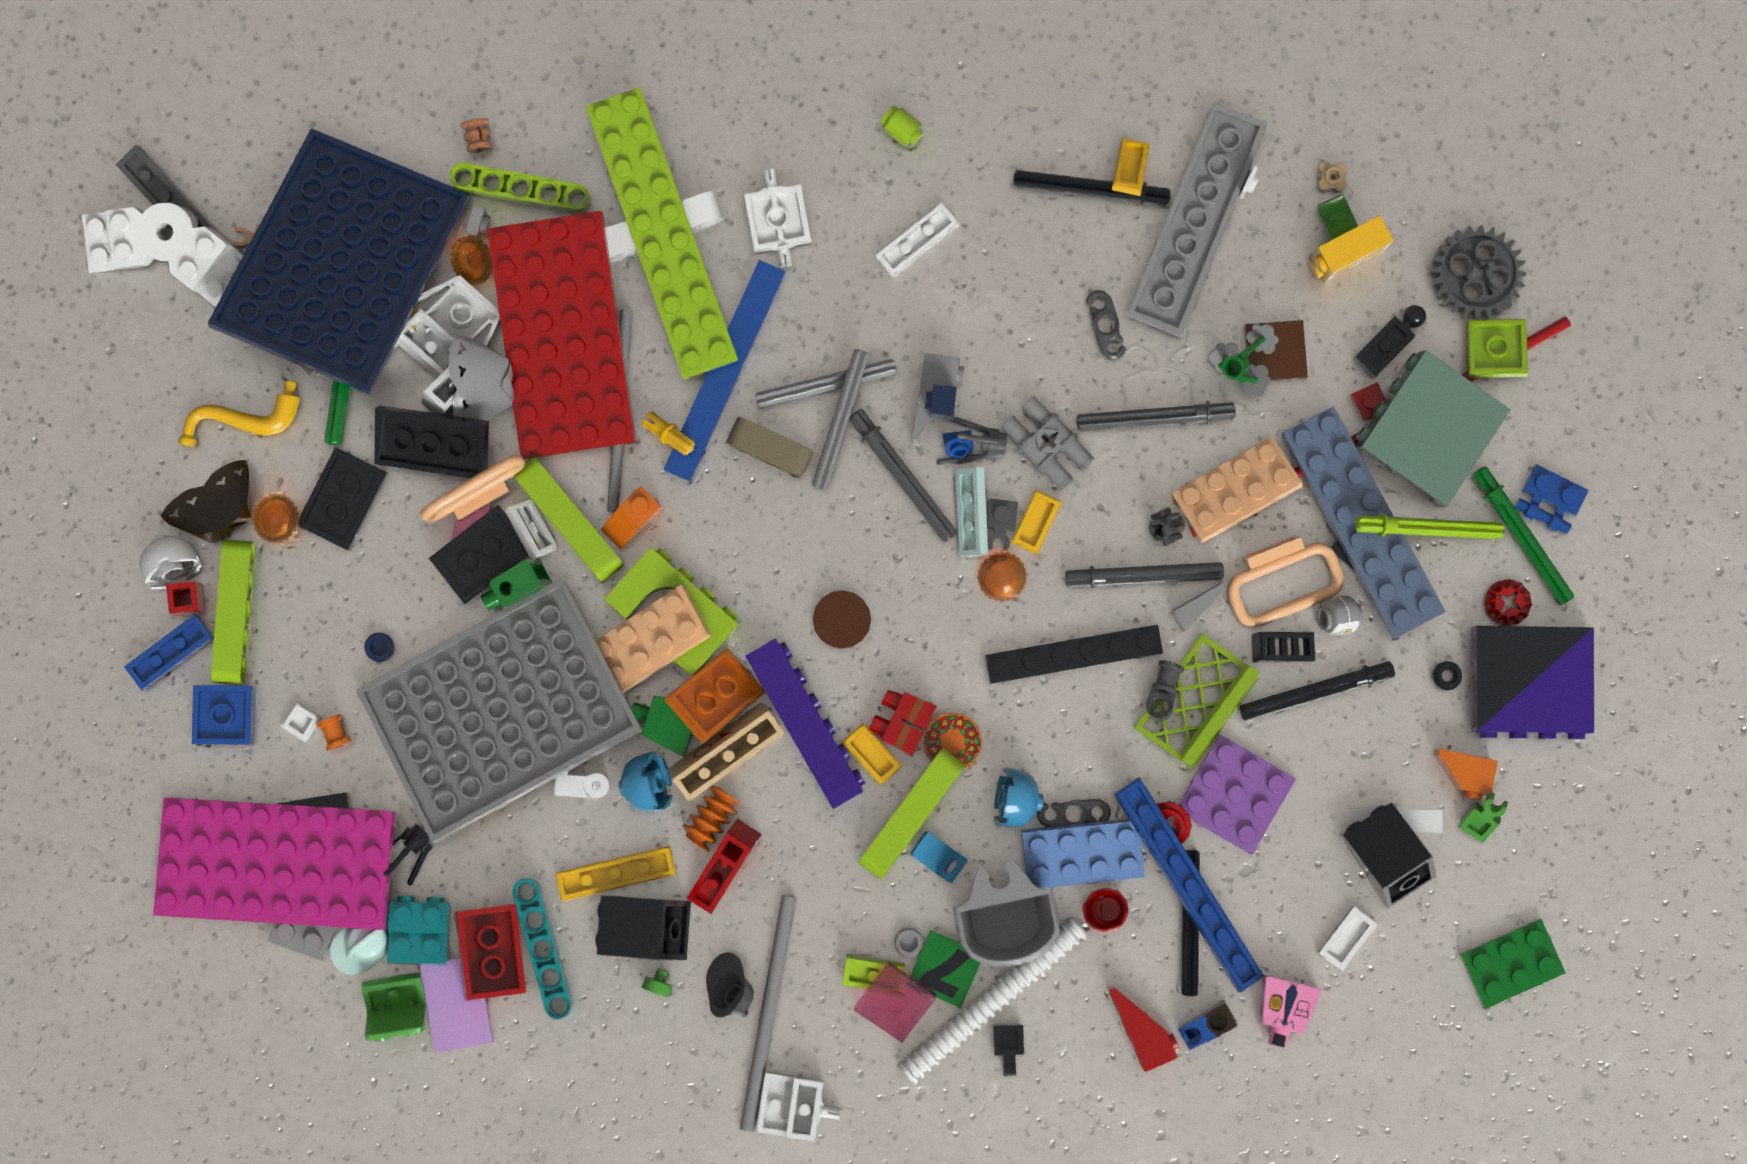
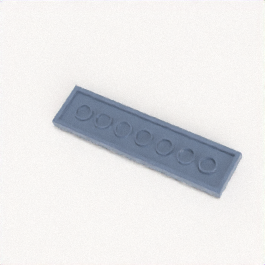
M1333 406L1283 432L1281 435L1392 640L1445 613L1444 607L1404 534H1386L1384 537H1380L1377 533L1356 531L1355 519L1361 515L1378 516L1380 513H1385L1387 516H1394L1335 407Z

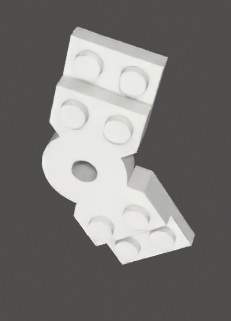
M158 203L145 211L137 207H127L82 215L89 273L149 266L153 259L169 262V270L174 277L192 291L199 293L215 307L244 253L214 229L198 227L197 218L190 210L172 203ZM171 225L173 235L167 240L164 236V231L167 226Z

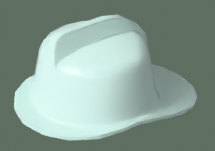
M388 918L386 930L344 928L333 939L330 947V958L334 966L343 973L356 975L367 971L384 958L388 951Z

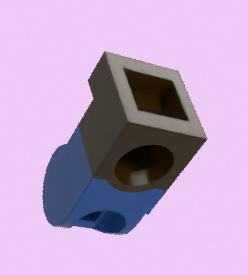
M1223 1000L1213 1008L1183 1024L1178 1030L1188 1049L1191 1050L1236 1028L1237 1022L1225 1000Z

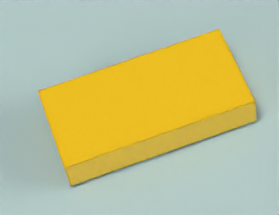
M1126 138L1121 139L1112 186L1113 191L1140 196L1150 143Z
M1035 490L1011 543L1038 555L1062 502Z
M864 723L842 741L843 745L880 786L902 767Z

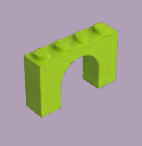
M650 547L604 600L628 620L652 594L660 590L675 589L680 585L686 586L712 634L711 637L674 660L678 666L692 677L706 665L739 627V624L735 621L738 616L726 605L722 609L713 601L717 597L706 587L703 586L699 590L691 582L694 580V577L683 567L676 570L670 564L672 558L661 548L655 551Z

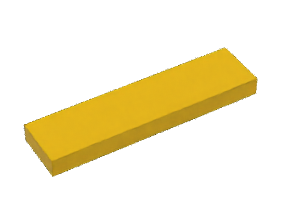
M670 846L555 873L561 902L677 875Z

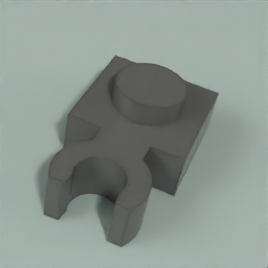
M989 498L987 529H994V532L988 539V549H992L995 539H1001L1004 542L1003 551L1008 550L1010 540L1006 535V531H1015L1018 502Z

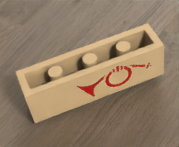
M761 702L666 771L689 802L784 734V731Z

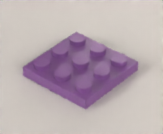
M1219 734L1178 805L1182 804L1183 809L1190 813L1191 820L1252 855L1296 778Z

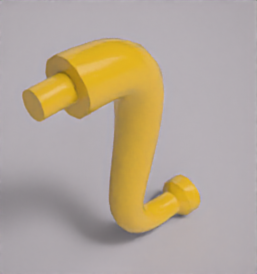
M285 381L283 394H277L274 410L268 416L252 415L213 404L196 407L186 418L183 435L179 437L178 444L196 447L197 440L194 437L196 425L200 420L207 418L217 420L248 433L262 436L275 435L284 431L294 420L299 406L300 397L295 396L297 382Z

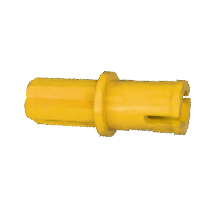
M653 411L649 412L646 416L654 421V424L643 419L642 427L659 437L662 444H669L683 455H688L694 450V441L680 432L676 424H669Z

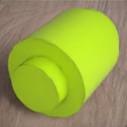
M893 105L880 121V124L884 126L883 130L904 147L909 144L914 146L924 134L921 131L923 124L902 107L898 109Z

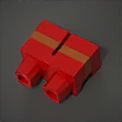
M887 690L881 705L895 711L891 721L875 715L869 729L882 737L881 741L912 757L924 732L901 720L925 731L937 706L906 692L902 695L898 692Z

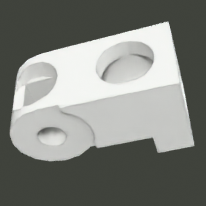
M569 770L555 779V796L601 799L610 790L608 778L600 773H593L589 776L569 775Z

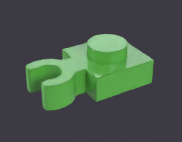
M1493 792L1486 796L1484 806L1476 802L1459 825V828L1482 843L1499 826L1500 816L1505 813L1508 805L1506 800L1499 806L1494 805L1492 801L1495 793Z

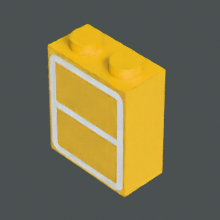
M1379 215L1319 246L1310 257L1312 260L1310 263L1311 270L1316 278L1321 277L1325 283L1385 252L1394 240L1382 217Z

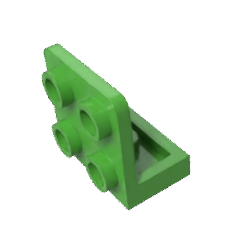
M421 972L362 982L361 989L367 1010L364 1033L367 1041L381 1042L390 1037L402 1035L411 1037L425 1030L427 1005Z

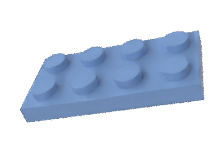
M1129 819L1022 830L1025 873L1032 884L1038 888L1145 878L1141 837Z

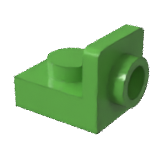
M1343 194L1317 206L1332 240L1358 227Z

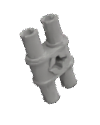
M1033 396L1022 408L1039 425V430L1036 433H1030L1014 416H1011L1001 428L1018 445V452H1022L1037 468L1036 471L1044 472L1062 490L1073 480V477L1056 460L1058 458L1056 455L1059 452H1065L1081 470L1086 468L1094 460V457L1077 441L1078 434L1076 432L1073 433L1058 418V414H1051ZM1056 435L1052 443L1053 449L1047 446L1039 450L1043 443L1042 437L1049 439Z

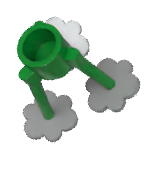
M1256 323L1252 326V330L1247 333V340L1251 345L1239 354L1238 346L1233 342H1229L1226 345L1218 343L1215 351L1209 354L1208 359L1211 364L1215 365L1216 372H1223L1229 379H1238L1240 384L1245 386L1244 392L1246 394H1254L1261 397L1266 393V386L1271 384V378L1267 376L1268 368L1265 365H1250L1247 357L1254 350L1256 352L1263 351L1265 354L1273 353L1279 338L1274 334L1272 325Z

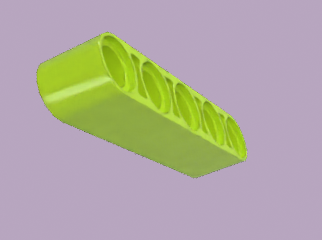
M470 163L455 164L449 174L454 188L469 193L472 196L573 215L587 213L592 205L588 190L583 185ZM468 172L471 174V179L468 183H457V178L461 173ZM490 178H498L500 183L496 189L489 190L485 188L486 181ZM519 183L528 185V190L523 195L514 193V187ZM548 188H553L557 191L555 198L552 200H544L542 198V193ZM575 194H583L585 196V201L579 206H574L570 203L571 197Z
M533 456L526 461L524 468L513 477L599 581L603 583L624 566L623 562L536 457Z
M224 539L222 542L211 665L212 682L243 684L255 562L254 541Z
M942 748L858 861V864L882 880L960 775L966 764L945 748Z

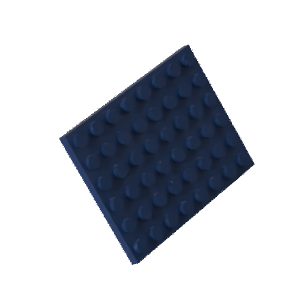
M311 128L208 321L209 328L370 395L470 200V194Z

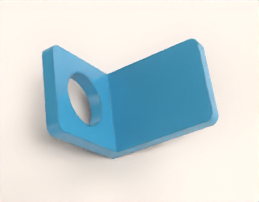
M928 831L923 834L910 853L912 857L949 883H953L968 859ZM957 860L955 868L950 873H947L950 864Z

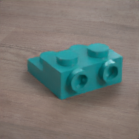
M397 896V901H390L387 929L389 932L388 964L447 966L451 906L449 903H444V898L427 897L426 902H415V897Z

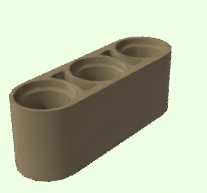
M737 417L725 442L738 451L798 478L803 477L814 453L811 449L742 417Z

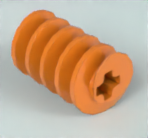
M715 786L710 787L714 797L707 795L703 797L707 807L696 806L700 816L690 814L689 818L693 826L682 825L686 832L685 836L706 852H709L710 849L705 842L715 844L717 841L713 832L720 834L724 832L719 823L730 824L731 821L727 813L734 815L738 813L733 804L743 805L724 790Z

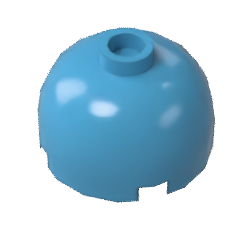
M657 752L645 753L631 759L625 765L621 780L619 781L621 795L635 809L645 812L665 810L672 801V794L667 795L666 785L672 786L671 777L666 771L668 767L662 756L655 757Z
M1004 768L1002 771L1006 774V777H999L995 793L994 808L999 809V817L994 816V822L998 826L1020 827L1029 823L1036 811H1041L1043 794L1039 793L1035 779L1027 772Z

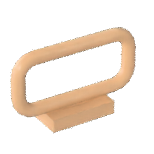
M515 454L499 461L426 505L420 512L421 519L426 523H432L454 512L459 521L463 520L510 492L504 481L524 468V458L521 455Z
M1295 535L1243 556V562L1248 569L1232 578L1228 586V596L1238 620L1245 626L1259 627L1338 594L1343 587V570L1336 553L1330 546L1319 542L1304 546L1302 538ZM1315 554H1321L1325 557L1333 578L1332 583L1328 587L1256 616L1247 613L1239 593L1242 584Z

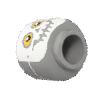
M1343 595L1328 598L1321 603L1320 608L1317 610V622L1319 627L1329 635L1337 636L1351 633L1360 624L1362 609L1350 596Z

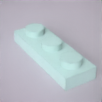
M984 467L955 470L959 557L988 555Z

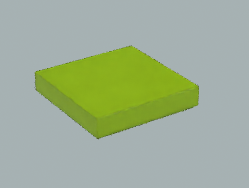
M1526 319L1467 320L1468 378L1527 377Z

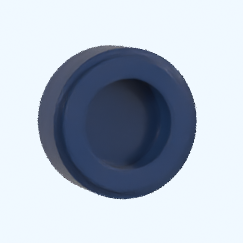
M377 632L367 638L364 646L365 653L373 661L385 662L393 656L395 643L389 635Z

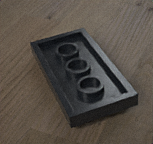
M381 405L375 408L374 464L465 478H473L488 469L489 421Z

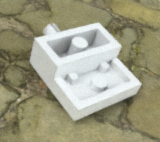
M765 1072L757 1133L815 1142L817 1126L821 1121V1117L839 1120V1114L828 1112L840 1113L841 1108L823 1106L822 1090L824 1081Z

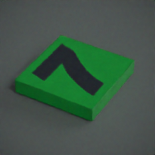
M930 930L907 985L961 1008L980 966V962L972 959L965 949L962 948L961 943Z

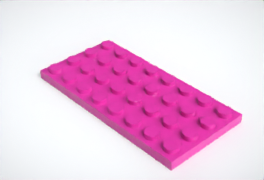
M163 797L153 915L386 930L390 875L385 877L384 872L388 870L392 859L395 812Z

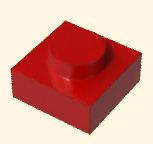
M1378 382L1350 395L1361 421L1373 417L1372 413L1381 401H1386Z

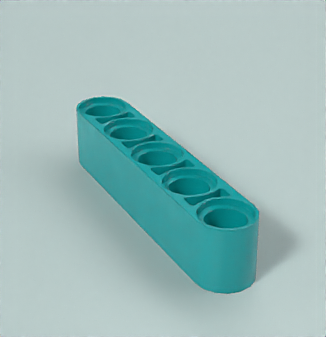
M523 878L514 884L512 890L516 909L545 1011L553 1019H562L568 1016L573 1009V999L542 888L535 879ZM524 883H530L535 890L534 896L529 900L523 899L520 895V887ZM533 911L539 912L543 918V922L538 928H532L528 924V915ZM540 940H546L551 946L550 953L546 957H542L536 952L535 947ZM549 968L556 970L559 975L558 982L555 985H549L544 981V972ZM555 997H561L566 1001L567 1008L564 1013L558 1014L553 1011L551 1003Z

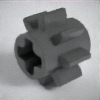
M1168 507L1151 515L1153 521L1149 525V532L1155 541L1162 540L1163 545L1167 546L1183 538L1181 533L1185 528V523L1179 512L1171 513V509Z

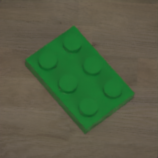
M1537 919L1459 954L1484 1009L1566 973L1542 919Z

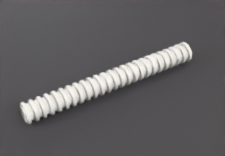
M1069 917L1067 924L1062 923L1060 925L1061 929L1057 939L1054 940L1052 946L1044 954L1016 967L1012 966V971L1009 973L1006 971L1004 973L1005 977L1002 979L999 977L997 979L998 983L995 985L992 983L990 985L991 989L988 991L985 989L983 991L984 995L976 997L977 1001L974 1003L971 1001L969 1003L970 1007L967 1009L964 1007L962 1009L963 1013L960 1015L957 1013L955 1015L956 1019L953 1021L950 1019L948 1021L949 1025L946 1027L943 1025L941 1027L942 1031L939 1033L936 1031L932 1039L929 1037L925 1045L922 1043L918 1051L915 1049L911 1057L908 1055L904 1063L901 1061L899 1068L906 1077L916 1084L918 1082L917 1078L920 1076L923 1078L925 1076L924 1072L927 1070L930 1072L932 1070L931 1066L934 1064L937 1066L939 1064L938 1060L941 1058L944 1060L946 1058L945 1054L948 1052L951 1054L953 1052L952 1048L955 1046L958 1048L960 1046L959 1042L967 1040L966 1036L969 1034L972 1036L976 1028L978 1030L982 1028L981 1024L983 1022L985 1024L989 1022L988 1018L990 1016H996L995 1012L997 1010H1003L1002 1006L1010 1004L1009 1000L1011 998H1017L1016 994L1018 992H1024L1023 988L1025 986H1031L1030 982L1032 980H1038L1037 976L1039 974L1044 975L1046 968L1051 969L1053 962L1058 963L1060 956L1065 957L1067 950L1072 951L1074 944L1079 945L1081 938L1086 939V933L1073 918Z

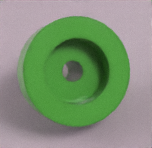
M657 968L654 978L645 976L641 988L669 997L673 986L665 983L668 971Z

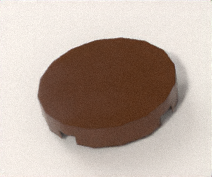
M844 590L831 592L823 597L815 607L813 615L815 632L821 641L831 647L838 649L854 647L862 642L869 632L871 624L870 610L865 601L853 592Z

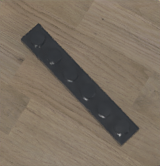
M1158 625L987 654L985 659L990 684L1159 655L1163 654L1159 627Z

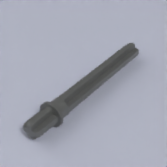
M1206 401V404L1079 414L1077 415V428L1082 431L1207 421V424H1211V420L1235 418L1236 410L1232 402L1210 404L1209 401Z
M863 409L853 413L849 419L862 435V442L866 441L941 540L947 542L957 534L956 529L879 431L881 427H876Z
M1221 562L1094 569L1093 566H1090V569L1067 570L1065 572V584L1068 588L1091 587V589H1095V586L1221 580L1224 578V566Z

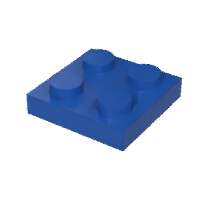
M193 685L192 744L253 745L254 686Z

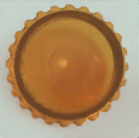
M464 236L458 238L454 242V246L451 247L452 251H450L453 271L471 285L486 282L490 278L489 276L492 275L493 270L489 246L483 240L478 239V237Z
M275 493L274 495L269 494L268 497L264 496L263 500H259L258 505L253 510L252 525L255 527L254 531L257 532V535L262 540H267L269 543L277 544V542L287 541L289 537L293 536V533L296 532V528L299 526L298 521L300 518L298 517L299 511H297V506L294 505V501L290 500L289 497H285V495Z
M1001 551L1000 553L995 552L993 555L990 554L980 564V569L978 570L979 575L977 579L979 580L978 585L981 587L980 590L984 592L985 596H988L989 599H994V601L1004 602L1005 600L1010 601L1012 598L1015 599L1016 595H1020L1021 590L1024 589L1027 574L1025 573L1024 563L1020 561V558L1015 557V554L1011 555L1009 552L1004 553Z

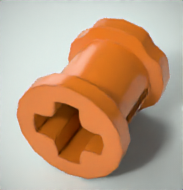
M341 714L331 716L316 723L317 728H321L328 744L326 746L327 751L337 749L352 741L350 737L346 736L340 722L342 719Z

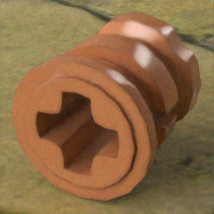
M476 118L460 124L462 129H466L464 139L469 144L466 147L467 152L478 153L490 150L493 147L492 142L488 141L490 131L486 129L489 119Z

